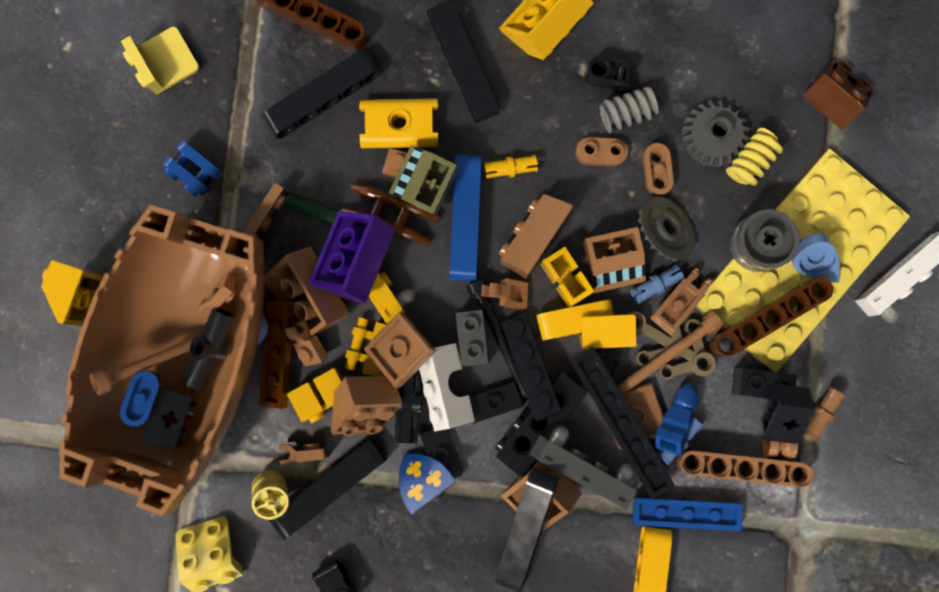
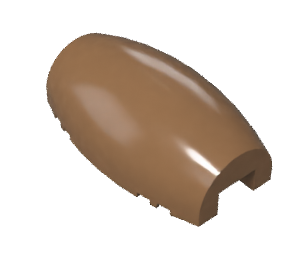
M149 205L140 220L129 232L131 237L124 249H119L114 256L117 260L110 273H105L92 299L78 337L65 395H69L67 413H62L61 423L66 424L64 441H60V478L83 487L102 483L139 496L136 507L164 516L178 508L202 476L217 452L236 414L246 388L257 349L263 314L265 284L264 241ZM228 272L237 277L234 287L237 291L229 303L223 302L221 304V308L231 312L236 317L225 340L227 344L226 356L221 362L215 363L203 391L185 386L181 382L192 357L190 351L146 369L159 374L162 380V387L194 396L192 402L197 403L192 419L186 418L183 428L188 429L183 445L178 444L177 448L173 450L141 441L148 420L139 426H130L124 423L120 416L123 400L134 375L115 382V386L111 387V391L102 395H98L94 390L90 375L100 370L103 372L115 371L202 334L212 309L207 307L202 312H199V305L204 298H207L212 293L213 288ZM171 411L169 415H164V419L168 420V426L178 422V418L174 417V411Z

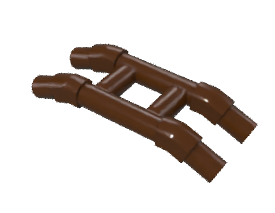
M352 183L350 187L352 193L376 200L371 214L349 207H343L341 211L375 215L380 218L385 203L400 208L395 223L380 219L396 229L395 235L426 247L430 244L431 237L405 227L410 212L435 223L438 221L440 213L436 216L374 187Z

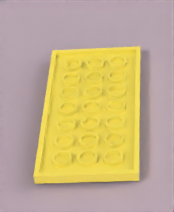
M830 148L823 153L775 210L785 213L794 221L799 231V240L815 233L825 234L832 240L839 258V283L831 282L833 294L827 301L745 348L771 372H777L910 217ZM732 258L713 280L714 282L706 290L705 296L696 307L705 315L713 311L721 319L725 327L724 329L795 287L814 278L807 277L798 272L791 260L789 263L768 272L754 273L743 269ZM814 284L812 287L813 294L819 297L820 288ZM791 298L789 305L792 310L796 311L798 303L794 298ZM768 311L766 319L770 324L775 322V315L773 312ZM745 324L743 333L747 338L752 336L753 330L750 325Z

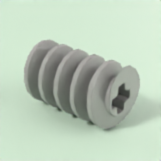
M644 87L642 92L634 90L632 95L625 93L622 99L619 96H615L612 102L606 99L603 102V106L601 104L599 106L601 119L608 133H612L613 124H615L618 130H621L622 121H625L627 126L631 127L632 118H635L636 122L640 124L642 122L641 115H644L649 121L651 120V112L654 111L656 115L659 113L655 94L650 87Z

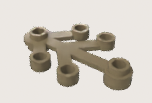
M637 311L628 313L634 314L638 320L636 333L640 332L666 347L650 352H637L635 362L639 366L647 365L682 339L680 327L669 337L648 325L642 313ZM696 319L687 320L683 326L685 333H691L688 329L690 322L695 323L696 328L700 326V322ZM701 338L692 345L693 351L687 348L679 354L687 362L674 366L665 364L657 370V374L662 380H670L675 375L691 371L698 376H708L716 368V359L711 352L705 350ZM642 353L648 357L647 362L644 364L639 361V356ZM700 358H703L706 361V366L704 368H700L698 366V360ZM664 367L670 369V375L668 377H664L662 375V369Z

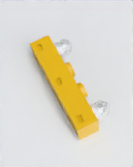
M383 271L382 273L378 272L369 298L388 324L399 312H403L406 315L403 308L414 301L415 293L413 290L406 288L394 295L389 288L392 282Z

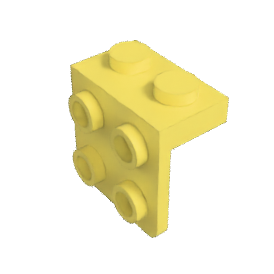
M176 27L165 30L141 45L131 36L121 41L126 49L123 52L124 57L131 66L135 65L138 71L135 74L137 80L143 88L148 87L156 95L199 71L197 61Z
M218 517L177 531L175 537L178 580L191 592H203L210 586L228 584L234 581L235 578L243 576L242 565L232 556L229 521L226 517Z

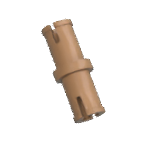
M830 387L819 407H816L815 414L809 421L804 434L818 442L828 423L833 422L835 419L833 415L846 396Z

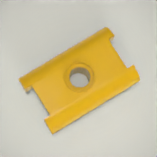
M438 98L360 100L359 109L361 112H365V134H360L361 148H410L411 145L415 147H439L438 132L433 133L432 110H438ZM397 119L406 121V125L403 128H395L393 123Z

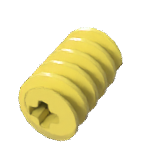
M765 128L757 129L750 142L744 146V150L739 152L738 158L732 161V167L726 169L728 176L740 184L756 186L758 181L754 176L759 178L764 176L760 168L768 170L770 168L768 161L774 162L777 159L773 152L778 154L783 152L778 138Z

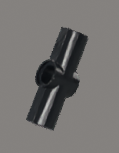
M212 308L202 334L196 335L191 341L190 354L192 357L181 381L185 386L203 391L215 363L221 362L225 358L227 353L225 340L236 317L231 312L222 308Z
M419 370L399 389L397 388L402 401L401 406L394 413L396 414L394 438L397 443H418L419 415H421L422 391H420L422 378Z

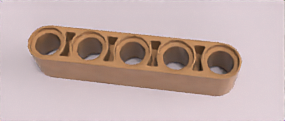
M683 449L681 456L677 455L675 458L677 468L693 476L800 488L810 485L814 477L811 467L807 464L784 459L694 449ZM693 455L695 465L687 469L684 465L685 458ZM719 458L722 466L718 471L714 472L711 468L712 461ZM746 461L748 470L745 474L741 475L738 470L739 464ZM772 464L775 471L768 478L765 470L768 465ZM799 467L801 476L799 479L794 480L792 473L795 468Z

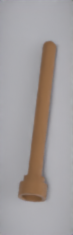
M713 311L702 317L703 321L700 322L698 328L617 386L620 393L624 395L706 334L711 335L712 333L717 334L725 328L721 319Z
M193 338L115 371L103 372L100 370L90 375L92 386L98 395L109 392L111 387L115 386V382L190 351V344Z

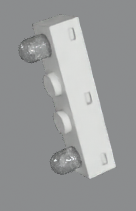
M939 232L931 234L855 300L868 317L880 315L888 323H894L899 319V311L893 306V303L898 298L903 299L911 294L914 290L912 286L918 281L923 282L933 274L932 269L939 265Z

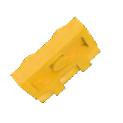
M359 317L357 325L353 327L351 333L354 336L350 350H347L345 354L347 358L345 368L355 371L357 361L364 362L362 373L372 376H385L369 355L360 353L363 339L366 338L372 341L386 324L376 322L374 331L371 332L366 330L369 320Z

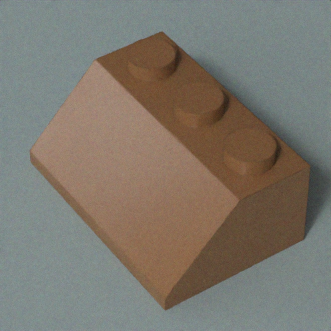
M543 194L540 200L535 198L527 210L531 213L527 220L523 221L521 219L515 227L513 233L516 236L511 243L506 241L498 253L502 256L499 263L526 280L573 206Z
M310 246L289 253L265 274V284L274 300L294 302L293 326L296 331L297 328L294 323L304 320L310 335L318 336L337 325L349 315V312L340 296L308 284L318 261V257Z

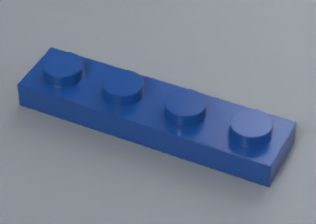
M633 497L632 524L637 526L742 531V503L655 498L652 500L649 497Z

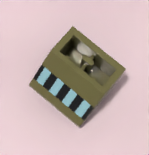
M411 145L389 193L437 216L459 167L431 152Z

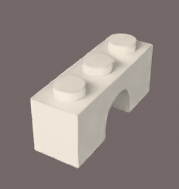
M456 343L435 347L436 352L418 369L421 374L423 393L427 399L430 421L433 424L434 431L450 429L474 422L475 419L469 395L457 397L452 394L448 386L450 374L453 371L462 369Z

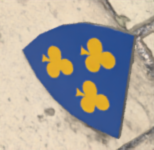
M404 454L399 470V489L405 506L413 516L431 501H439L441 494L453 486L456 481L451 473L432 457L421 454Z

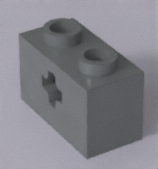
M482 310L456 313L461 367L488 364Z

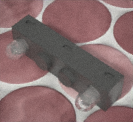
M563 426L556 427L549 439L541 435L538 437L530 452L531 456L627 510L637 490L629 486L634 475V469L630 464H622L614 477L607 473L609 468L596 460L593 464L585 461L587 455L575 448L569 452L563 448L569 438V431Z

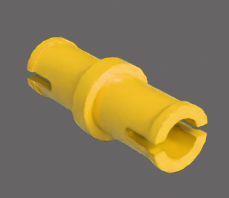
M536 155L514 159L510 156L506 157V160L484 162L485 177L489 179L508 175L511 178L515 177V174L537 172Z

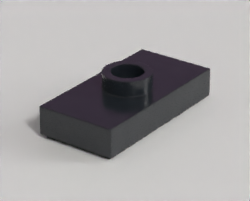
M515 382L469 397L475 419L472 422L473 424L523 407Z
M431 429L420 433L427 456L440 462L454 479L462 476L447 429L439 431Z

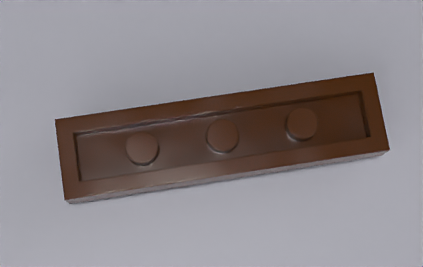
M266 300L265 318L268 324V332L263 340L259 406L279 409L288 407L287 393L289 391L292 340L287 337L285 329L293 326L294 302Z

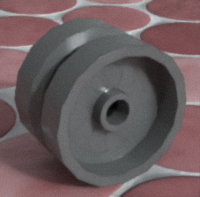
M774 209L760 210L741 220L733 229L729 240L730 252L734 260L743 269L754 273L768 272L789 263L796 255L800 244L799 231L794 221L785 213Z

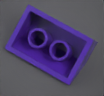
M338 211L308 284L348 300L366 303L396 229L375 215Z

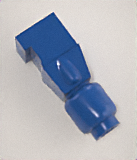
M685 384L683 388L677 390L672 406L663 416L660 428L657 430L656 448L681 456L694 420L691 415L695 413L700 401L697 387Z

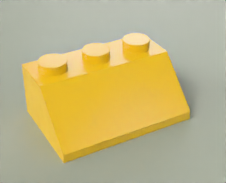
M524 0L499 29L528 55L544 60L553 52L557 44L569 34L573 26L586 15L594 3L592 0Z
M51 260L50 265L43 272L44 281L41 287L57 322L82 326L92 299L104 276Z

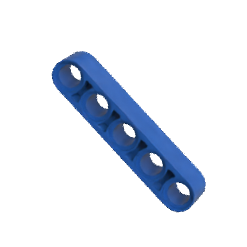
M455 155V164L459 167V170L454 178L450 257L451 281L476 282L482 155Z

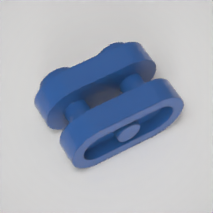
M181 140L175 147L181 154L176 160L168 156L162 163L166 167L163 172L175 181L180 178L185 182L183 188L194 197L198 193L204 196L209 190V187L204 184L206 179L211 176L217 180L223 172L185 141ZM189 160L201 168L196 176L184 168Z
M144 370L132 377L120 409L121 419L127 425L139 426L149 419L159 388L162 387V380L158 373L152 370Z

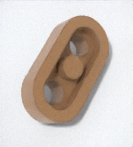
M588 137L578 143L575 155L577 160L584 165L619 166L627 158L628 148L620 139ZM587 146L592 147L593 150H594V153H592V154L586 153V152H585V147H587ZM611 148H617L620 152L619 155H613Z
M661 143L651 144L643 153L645 184L649 193L654 196H663L672 189L674 183L671 155L665 145ZM653 154L658 155L660 161L654 162L651 156ZM660 180L663 186L660 188L656 187L654 181Z

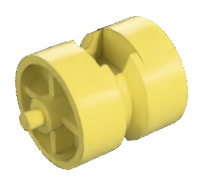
M266 470L259 473L253 479L251 485L253 511L260 518L276 519L283 515L288 508L286 479L281 473L274 470Z

